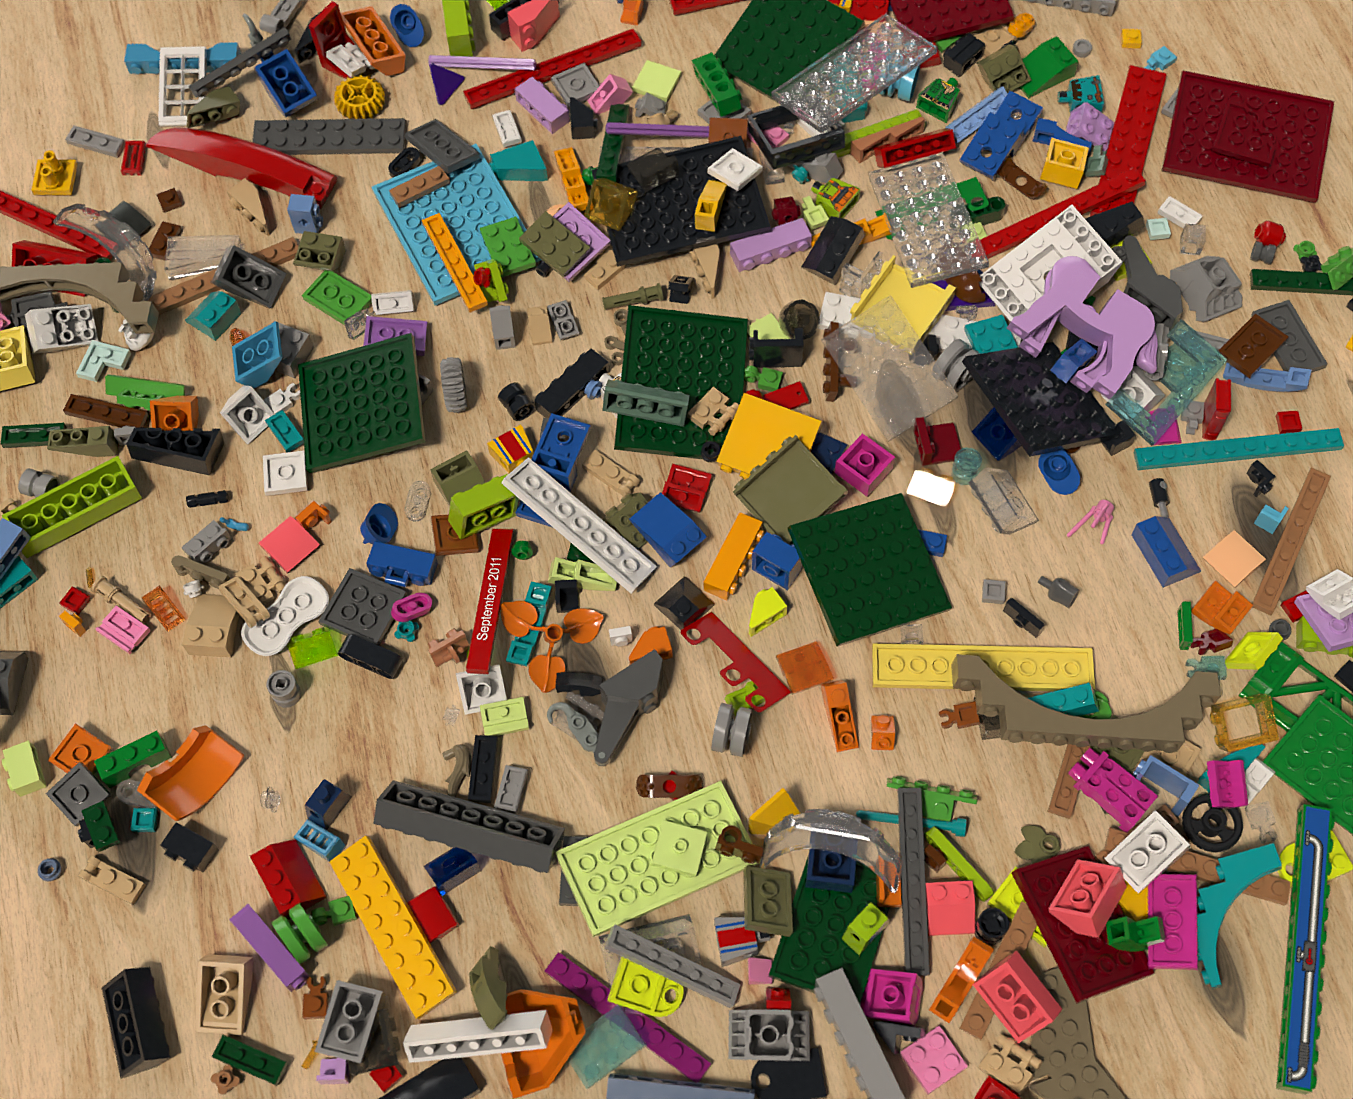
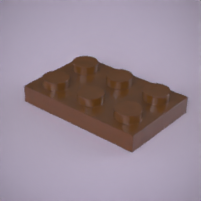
M1255 313L1218 350L1217 355L1248 378H1251L1278 351L1289 336Z

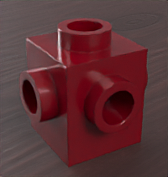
M793 196L773 199L774 209H772L773 221H777L778 226L797 220L801 216L800 206L796 205Z

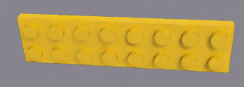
M365 835L329 861L416 1019L422 1018L456 994L457 991L371 838Z

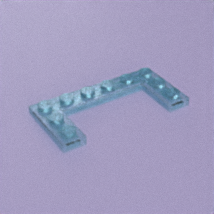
M1182 319L1176 323L1166 336L1197 363L1152 414H1149L1121 388L1105 404L1151 446L1158 441L1227 361L1221 353Z

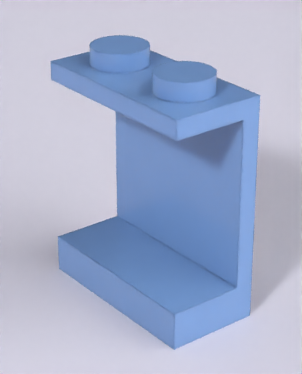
M1150 755L1147 761L1141 760L1132 774L1139 781L1144 776L1176 796L1178 800L1171 809V812L1176 817L1181 814L1199 787V784Z

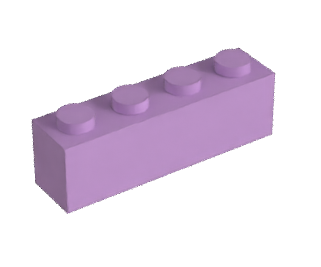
M803 218L771 228L769 232L731 242L730 255L739 272L750 270L755 266L768 264L772 260L781 257L785 258L795 252L807 250L811 247L812 235Z

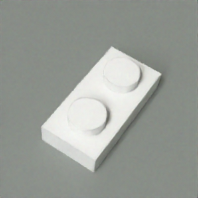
M1170 196L1158 210L1159 215L1190 233L1203 217V215Z
M412 290L371 294L374 315L414 311Z

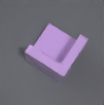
M337 1057L336 1059H322L320 1075L316 1076V1081L319 1084H349L350 1061Z

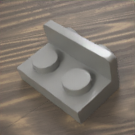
M213 520L181 548L193 561L203 564L210 561L213 555L220 549L225 548L232 538L225 528H222Z

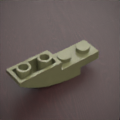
M492 946L489 947L469 973L473 999L482 1019L491 1030L505 1019L508 996L506 994V983L499 980L498 967L500 961L498 960V949Z

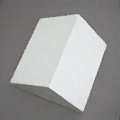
M500 664L490 666L489 674H468L466 671L456 673L465 715L481 712L480 705L507 700Z

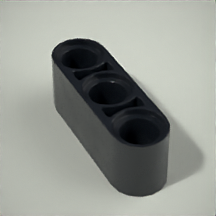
M352 634L347 635L337 652L344 660L388 679L394 678L403 662V658L397 653Z

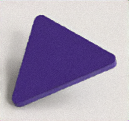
M432 63L429 67L439 105H443L463 82L464 76Z

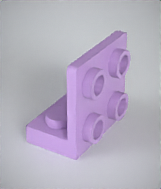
M1085 102L1071 111L1066 132L1078 138L1083 137L1085 140L1091 141L1094 146L1103 145L1102 151H1106L1114 122L1088 102Z

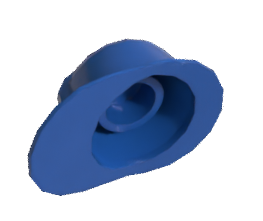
M406 4L394 6L390 13V22L404 45L408 47L418 46L424 37V28L419 14Z
M1059 450L1040 455L1038 459L1039 469L1054 492L1068 495L1077 490L1080 484V474L1066 451Z
M377 503L372 506L362 522L360 531L364 538V544H373L374 541L388 543L397 530L398 520L396 514L386 504Z

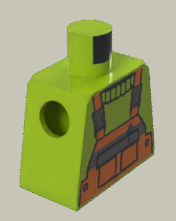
M831 178L826 185L816 181L811 188V191L817 194L816 206L821 204L829 218L831 216L844 218L857 204L860 197V188L836 178Z

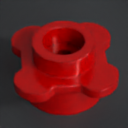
M483 267L476 269L473 275L474 283L479 285V287L483 285L485 288H488L491 281L490 269H483Z

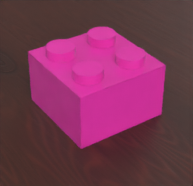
M862 433L836 461L835 474L868 497L893 470L895 456Z

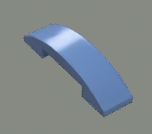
M1226 363L1223 378L1226 380L1230 379L1233 383L1249 388L1289 392L1307 389L1312 370L1290 367L1288 372L1260 368L1251 378H1248L1232 365Z

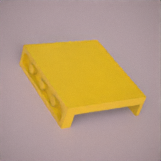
M744 393L716 462L720 466V470L730 474L732 471L737 472L739 477L746 480L751 476V470L757 465L762 466L767 461L766 457L771 452H777L781 449L783 441L790 436L793 438L797 435L799 440L811 452L816 437L823 427L822 421Z

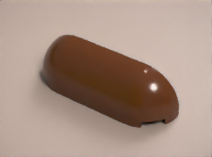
M948 244L940 249L935 259V265L947 284L956 287V297L969 303L985 301V293L981 292L979 282L982 281L981 277L958 244Z

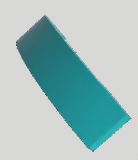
M531 581L525 602L532 604L537 611V621L532 626L542 627L552 586ZM529 629L526 636H515L514 641L512 640L506 662L527 667L541 631Z

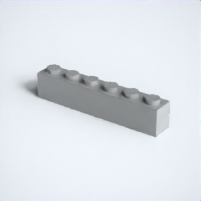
M838 969L816 979V988L813 989L818 1002L822 1001L826 1008L823 1012L829 1024L833 1023L836 1032H834L835 1039L839 1046L843 1045L847 1053L844 1055L850 1069L854 1067L857 1074L855 1080L860 1091L864 1090L868 1099H905L843 969Z

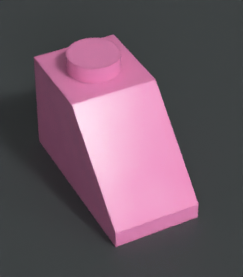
M609 74L587 101L594 113L598 115L609 111L611 105L623 104L633 91L626 79Z

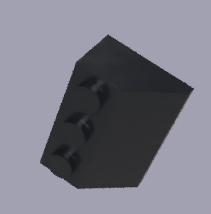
M831 216L801 268L836 285L865 236L863 228L847 219Z

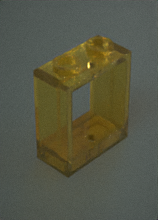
M1260 693L1211 705L1210 719L1215 726L1216 734L1214 739L1219 749L1232 752L1279 740L1271 696ZM1254 704L1260 733L1229 741L1223 711Z

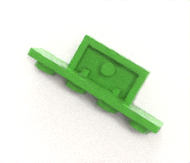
M1350 246L1340 248L1335 255L1328 257L1327 261L1321 265L1322 272L1328 273L1333 290H1338L1353 277V248H1350Z
M110 374L105 376L106 394L117 396V403L124 404L126 407L139 406L150 410V400L185 396V385Z
M893 776L892 779L887 778V787L921 788L922 817L950 821L954 800L977 804L978 801L977 796L973 795L974 792L970 790L960 789V792L952 791L950 787L945 785L931 787L924 781L916 780L915 783L906 782L905 778Z

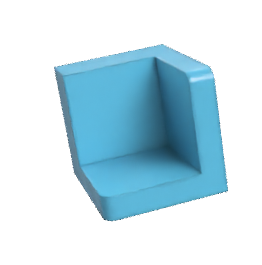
M1265 505L1254 524L1273 534L1289 508L1285 506L1280 513Z

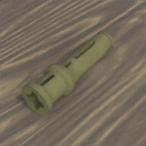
M660 283L647 288L642 286L638 291L602 297L604 310L639 302L647 304L649 301L658 299L663 301Z

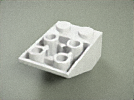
M91 304L32 309L25 314L32 354L87 346L91 344L92 340L98 342Z

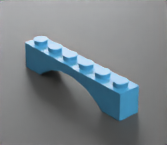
M238 42L218 43L206 49V73H211L240 55L241 51ZM127 44L124 62L129 74H158L160 72V51L151 48L147 44ZM199 57L185 58V69H199ZM167 58V69H181V58Z

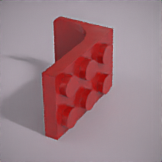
M331 1L308 26L321 66L344 79H347V77L351 79L350 76L326 57L328 50L339 45L345 47L348 42L356 45L346 32L338 3Z

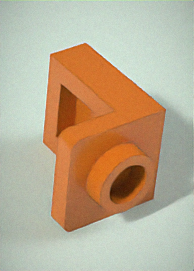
M885 715L871 716V749L893 750L895 741L894 717Z

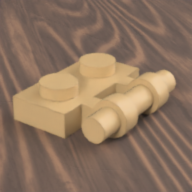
M712 387L687 413V418L701 429H704L707 424L710 425L711 428L708 432L714 436L725 428V424L729 420L734 418L739 405L733 403L731 407H727L729 398ZM719 412L723 414L719 419L715 418Z
M267 556L260 559L262 568L257 570L253 563L235 574L263 606L275 600L272 594L273 591L278 590L281 594L285 587L283 577L278 575L275 570V564L269 561ZM267 575L271 579V582L268 584L263 579Z
M1001 1034L997 1042L1004 1046V1048L1000 1052L992 1047L979 1064V1069L1020 1097L1034 1078L1033 1074L1027 1069L1030 1065L1039 1069L1043 1061L1037 1058L1036 1054L1030 1049L1025 1050L1019 1046L1012 1037L1007 1038ZM1012 1053L1022 1059L1019 1064L1009 1058Z

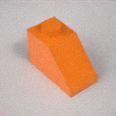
M665 626L651 627L643 632L629 655V665L654 649L660 655L662 661L672 658V648Z

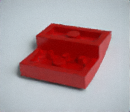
M672 464L662 494L677 507L700 513L713 475Z
M436 886L407 902L430 944L437 938H443L459 925Z

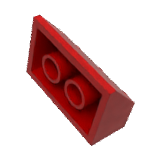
M296 839L270 844L250 855L277 910L287 920L291 919L289 909L300 903L303 909L306 910L327 898Z

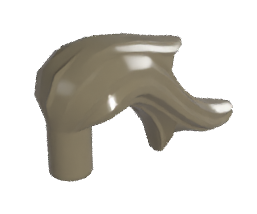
M463 744L455 745L453 748L442 753L446 761L453 757L456 758L455 768L450 777L445 780V782L449 783L448 796L455 798L464 775L470 777L471 754L469 749Z

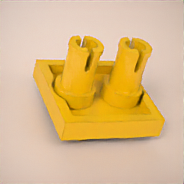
M45 151L44 159L37 160L31 189L33 195H72L78 166L76 160L57 159L54 151Z

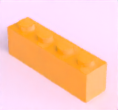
M739 512L703 582L705 592L726 601L730 594L734 595L738 586L736 582L739 576L743 577L747 568L745 564L748 559H752L756 542H759L764 536L765 531L762 530V521Z

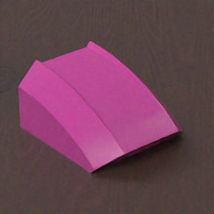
M871 969L860 1002V1007L865 1017L915 1026L919 1020L918 1016L923 992L922 979L917 973Z

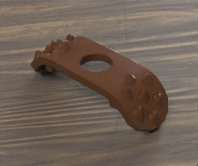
M1007 157L998 171L999 176L1030 199L1038 198L1047 189L1046 184L1040 183L1031 177L1009 157ZM1018 177H1025L1027 183L1025 185H1018L1016 179Z
M640 775L636 781V789L639 796L645 798H682L703 789V781L699 775ZM666 780L675 782L676 789L674 792L667 793L663 790V783Z

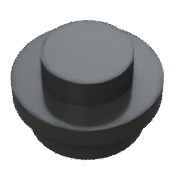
M1274 620L1269 626V632H1278L1283 638L1282 641L1288 639L1291 635V626L1286 620Z

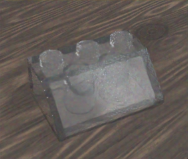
M986 467L968 482L972 488V494L979 500L983 512L989 516L992 521V527L999 534H1012L1039 521L1008 470Z

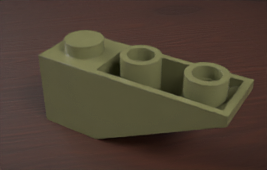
M230 86L212 90L187 112V128L239 115L240 99Z
M110 426L50 430L47 449L92 457L117 456L118 442Z

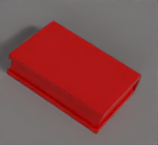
M1216 378L1204 402L1203 439L1216 440L1231 412L1230 379L1226 381Z

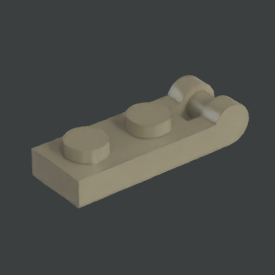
M175 556L171 561L178 575L185 576L188 574L194 580H199L200 582L204 580L219 589V585L231 580L228 574L183 556Z

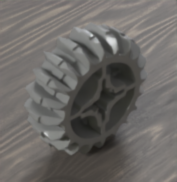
M459 357L442 359L440 372L446 409L448 412L454 413L464 411L467 408V396L462 362Z

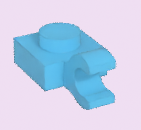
M1163 46L1151 54L1147 60L1148 65L1144 68L1155 70L1159 67L1163 71L1176 62L1177 56Z

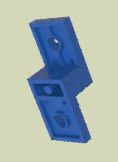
M1009 91L996 113L989 112L961 156L960 163L994 179L1009 155L1014 157L1042 113L1043 107ZM1015 112H1018L1022 115V117L1018 120H1015L1011 117V115ZM984 150H990L992 155L983 157L981 153Z
M551 413L531 459L570 493L578 476L576 463L591 430V425ZM562 435L569 436V440L565 442L559 441L558 438ZM520 501L516 510L517 517L552 527L523 501Z

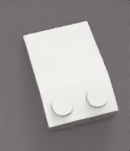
M1155 810L1105 859L1111 866L1121 868L1123 878L1139 894L1173 865L1191 846Z

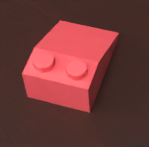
M531 0L507 12L511 38L522 52L537 45L560 17L558 0Z

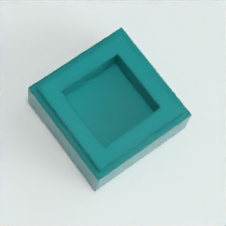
M134 808L131 831L156 832L157 808Z

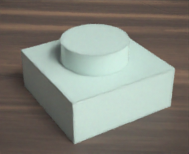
M1167 218L1147 220L1146 228L1150 240L1170 238L1171 232Z

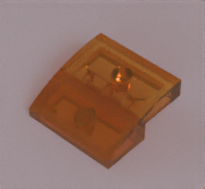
M817 641L775 656L792 695L833 681L834 679Z

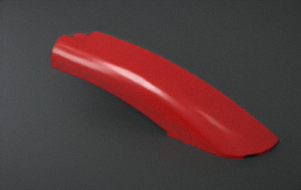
M185 127L169 128L158 132L145 144L150 149L215 177L220 175L239 180L246 178L250 183L272 189L290 197L291 194L314 196L320 210L337 182V175L291 155L245 139L207 130Z

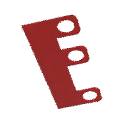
M712 611L680 631L681 635L691 645H697L709 637L733 661L732 664L720 671V675L731 686H737L749 678L758 687V689L745 697V701L756 712L764 711L791 693ZM689 629H696L700 632L701 636L697 640H692L687 636V631ZM730 669L737 670L740 673V678L736 681L728 679L726 676L727 671ZM755 695L762 696L765 699V705L762 707L755 706L751 701L752 697Z

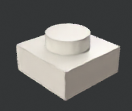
M630 626L609 629L611 646L621 647L632 642Z

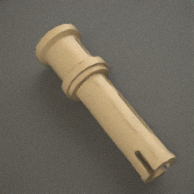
M100 576L92 584L91 591L103 596L107 603H114L143 624L150 620V612L125 596L121 588L113 586L107 581L105 576Z

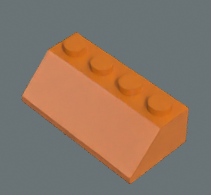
M372 6L341 13L344 26L372 67L386 76L404 72L406 55Z

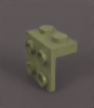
M641 492L626 494L621 499L622 503L617 507L613 506L605 513L607 516L602 519L609 526H614L620 535L637 550L647 540L631 523L629 518L648 503Z

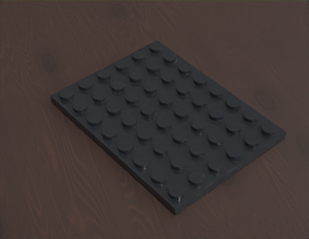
M742 136L620 163L616 182H597V169L592 170L593 180L617 267L771 231L755 178L739 191L727 185L715 232L695 229L694 214L699 197L708 180L722 182L708 174V167L732 148L748 157Z

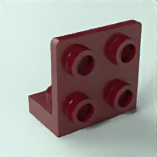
M924 417L915 418L913 432L922 466L962 460L963 455L953 422L929 426V424H925Z

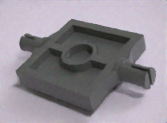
M49 291L11 300L12 311L10 315L6 316L14 323L15 327L24 325L26 334H28L25 314L29 310L69 305L68 302L55 304L54 295Z

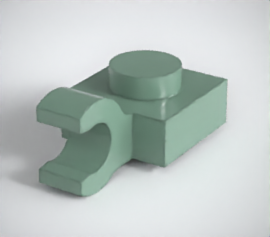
M1103 145L1094 146L1093 156L1087 157L1084 169L1086 177L1105 175L1108 158L1106 157L1107 152L1102 151Z

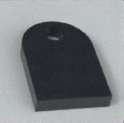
M818 1048L810 1049V1061L759 1060L752 1069L750 1083L751 1088L755 1089L754 1095L758 1099H824L827 1097ZM761 1075L766 1076L770 1081L769 1086L763 1089L759 1088L756 1085L757 1077Z

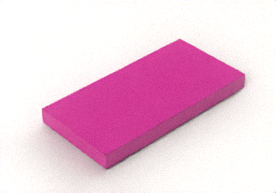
M1161 874L1148 885V918L1158 916L1162 919L1165 942L1148 946V968L1198 970L1197 876Z

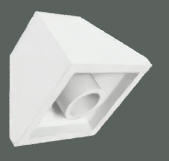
M243 385L227 400L220 414L242 440L249 444L267 427L265 420L273 416L274 412L252 386Z

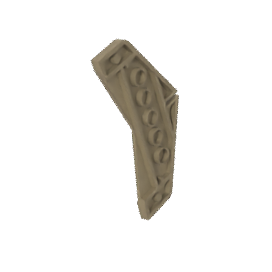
M1059 968L1042 973L1038 977L1039 980L1057 1001L1062 1010L1053 1022L1031 1035L1030 1050L1036 1054L1037 1058L1043 1061L1039 1069L1032 1065L1029 1066L1028 1071L1034 1077L1031 1081L1047 1075L1049 1079L1032 1085L1029 1088L1042 1099H1126L1095 1060L1086 1000L1076 1004Z

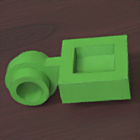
M747 366L745 368V381L750 383L755 382V380L759 381V389L771 392L779 389L783 372L763 367L760 374L754 366Z
M349 896L329 901L330 911H325L323 907L311 911V916L318 926L326 924L329 918H332L334 926L357 920L355 908Z

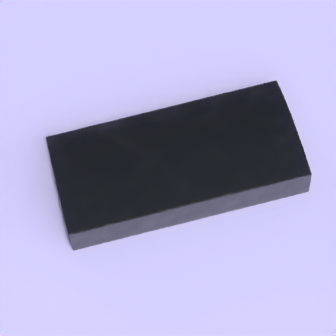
M460 1057L438 1061L379 1099H471L481 1093L463 1059Z

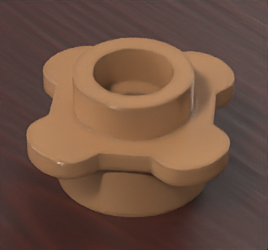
M225 1065L222 1071L211 1076V1082L216 1084L218 1087L217 1091L221 1095H225L240 1083L239 1077L233 1073V1067L230 1065Z

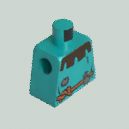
M1100 75L1072 79L1069 82L1067 91H1058V103L1068 102L1070 113L1085 102H1088L1098 111L1102 112L1104 101Z

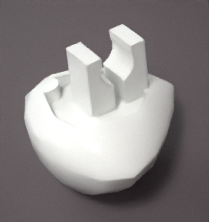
M126 319L123 320V324L118 330L120 333L124 332L126 344L133 351L146 347L154 336V333L136 334Z

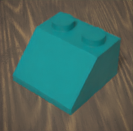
M222 291L211 292L185 321L216 341L242 313L234 298Z

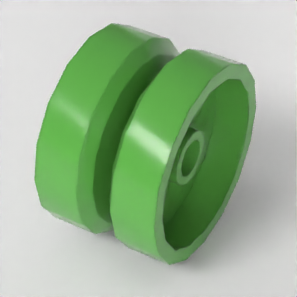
M300 903L289 909V915L295 924L291 925L286 917L282 915L271 923L289 951L301 965L310 958V952L305 946L306 942L317 952L328 944L321 935V929L312 916L307 914Z

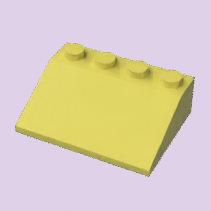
M24 325L1 330L0 391L35 383L34 365Z

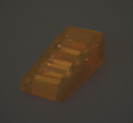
M160 585L141 597L142 601L167 632L185 620L184 616ZM160 596L163 598V599H161L160 601H158L156 604L152 605L151 602H153L154 600H156V599L159 598ZM165 602L168 604V605H166L165 607H163L161 610H159V611L156 610V608H158L159 606H161V605L164 604ZM171 608L172 612L162 618L161 614ZM176 614L178 618H176L169 624L165 622L166 620H168Z

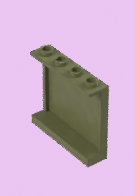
M797 435L793 438L790 436L785 439L781 444L783 447L777 452H771L766 457L767 461L762 466L757 465L750 472L751 476L746 480H740L734 486L735 490L733 491L735 496L754 517L763 522V526L770 534L778 535L789 545L793 544L787 529L790 525L825 515L848 494V490L804 446Z

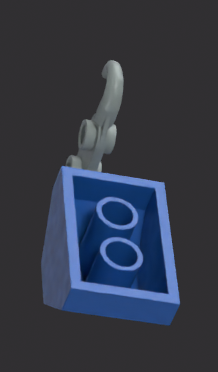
M244 13L243 18L250 29L248 37L253 47L263 41V37L251 18ZM288 49L276 55L272 53L266 57V61H264L263 57L260 58L261 63L254 67L267 94L285 118L318 100L317 94Z

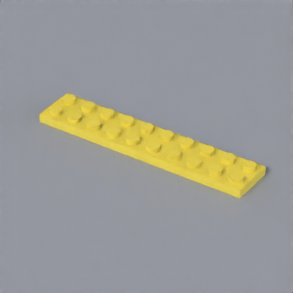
M872 644L873 687L953 689L951 664L956 655L960 654L979 656L999 679L1015 691H1058L1090 683L1095 690L1092 648Z

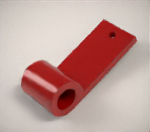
M800 381L762 395L761 391L755 389L746 392V394L790 410L809 403Z

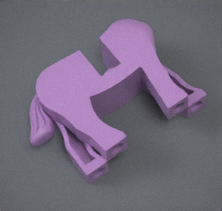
M1077 256L1061 258L1054 264L1045 278L1043 296L1036 300L1025 313L1014 317L1007 326V329L1023 339L1019 347L1035 358L1041 352L1056 320L1076 336L1098 346L1094 362L1090 366L1079 370L1070 382L1085 393L1094 388L1110 399L1133 369L1135 357L1138 367L1150 374L1156 372L1158 340L1154 330V316L1147 306L1119 289L1111 296L1098 314L1092 306L1085 305L1083 301L1100 279V276L1083 258Z

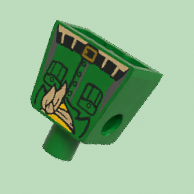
M939 78L935 79L919 93L916 108L947 123L959 99L960 89L957 88L958 81L954 78H949L947 82Z

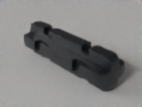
M225 490L217 491L216 494L215 492L198 494L197 496L195 494L186 496V503L189 508L197 507V504L205 506L217 504V502H228V493Z

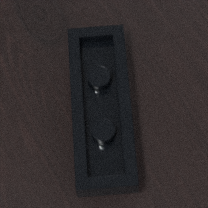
M475 735L468 801L492 802L498 746L497 736Z

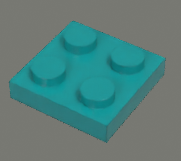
M1003 314L970 323L964 327L973 350L980 354L1018 348L1011 331L1007 329L1008 325Z

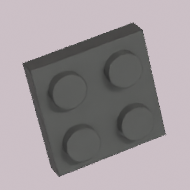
M79 762L46 795L70 822L78 827L80 825L79 821L84 820L81 810L100 801L105 802L111 796V793L83 762Z

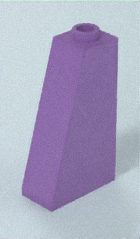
M249 904L229 919L290 992L294 989L298 990L305 985L309 975Z

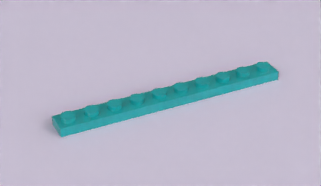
M1339 428L1135 448L1133 453L1137 470L1139 471L1342 450L1344 443Z

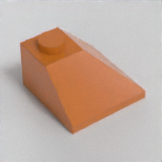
M172 396L150 400L152 428H161L163 431H170L173 428H181L182 431H193L194 428H197L199 418L198 396Z

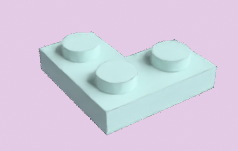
M92 340L76 375L78 378L97 382L104 366L124 370L131 352L126 348Z

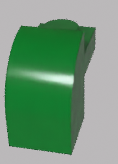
M1126 916L1106 923L1108 944L1118 950L1130 952L1148 950L1150 945L1165 942L1163 922L1158 916L1137 922Z

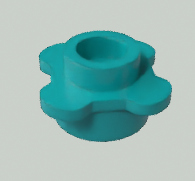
M793 165L794 170L791 172V175L801 184L804 181L809 182L807 170L802 166L798 168L796 165Z
M412 621L398 622L397 631L394 635L397 639L402 638L408 642H413L419 625Z

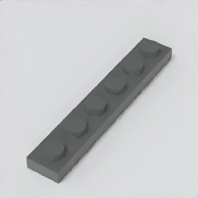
M284 27L191 84L189 86L195 98L203 97L213 87L223 85L226 79L231 76L236 77L246 67L254 66L257 60L270 56L273 50L278 47H285L291 40L289 32Z

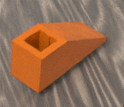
M843 680L820 684L836 752L859 748L847 683Z

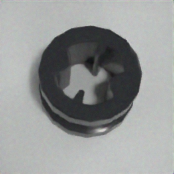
M713 441L705 442L701 449L702 459L706 462H715L720 453L719 445ZM709 449H713L712 455L708 454Z

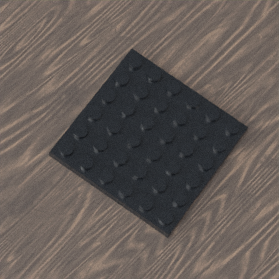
M1053 342L1045 343L1036 358L1021 347L965 356L962 363L1029 457L1112 440L1120 435L1115 423L1109 418L1090 390L1085 393L1070 381L1065 383L1051 371L1062 355L1059 348Z

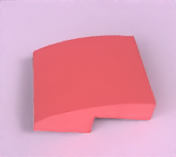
M291 516L258 543L286 573L290 572L320 546Z

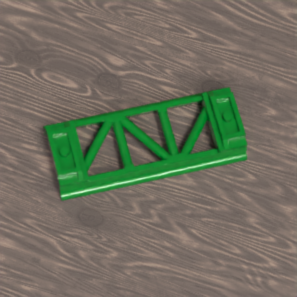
M1281 642L1276 651L1265 661L1264 666L1256 672L1239 694L1241 699L1286 732L1291 729L1299 718L1274 701L1273 697L1325 690L1321 696L1328 701L1332 698V704L1341 711L1342 699L1353 706V695L1303 660L1304 657ZM1297 667L1319 681L1282 687Z

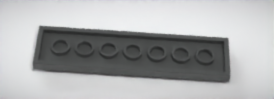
M405 118L255 120L252 142L288 155L401 153L405 145L406 121Z

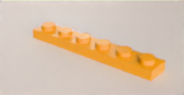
M440 213L423 219L422 224L469 313L487 306L488 303L479 285L474 283L473 274Z

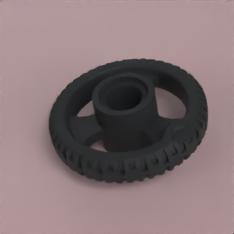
M1210 794L1197 796L1189 802L1183 812L1182 826L1188 839L1198 848L1208 852H1223L1232 848L1239 841L1243 832V820L1237 808H1225L1233 819L1234 831L1225 828L1227 818L1221 811L1223 808L1212 807ZM1204 803L1208 804L1209 810L1206 811L1199 821L1191 819L1192 813L1197 806ZM1208 819L1214 820L1217 827L1211 826ZM1201 832L1206 837H1216L1218 835L1222 843L1207 842L1201 839L1198 833Z

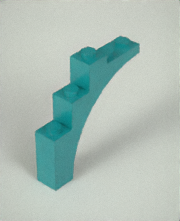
M1274 843L1218 859L1219 866H1215L1219 880L1224 879L1225 882L1198 889L1200 896H1197V904L1200 911L1205 910V913L1197 915L1198 962H1203L1205 970L1201 971L1205 985L1210 984L1211 989L1221 987L1216 962V946L1225 914L1235 899L1248 886L1263 876L1282 869Z

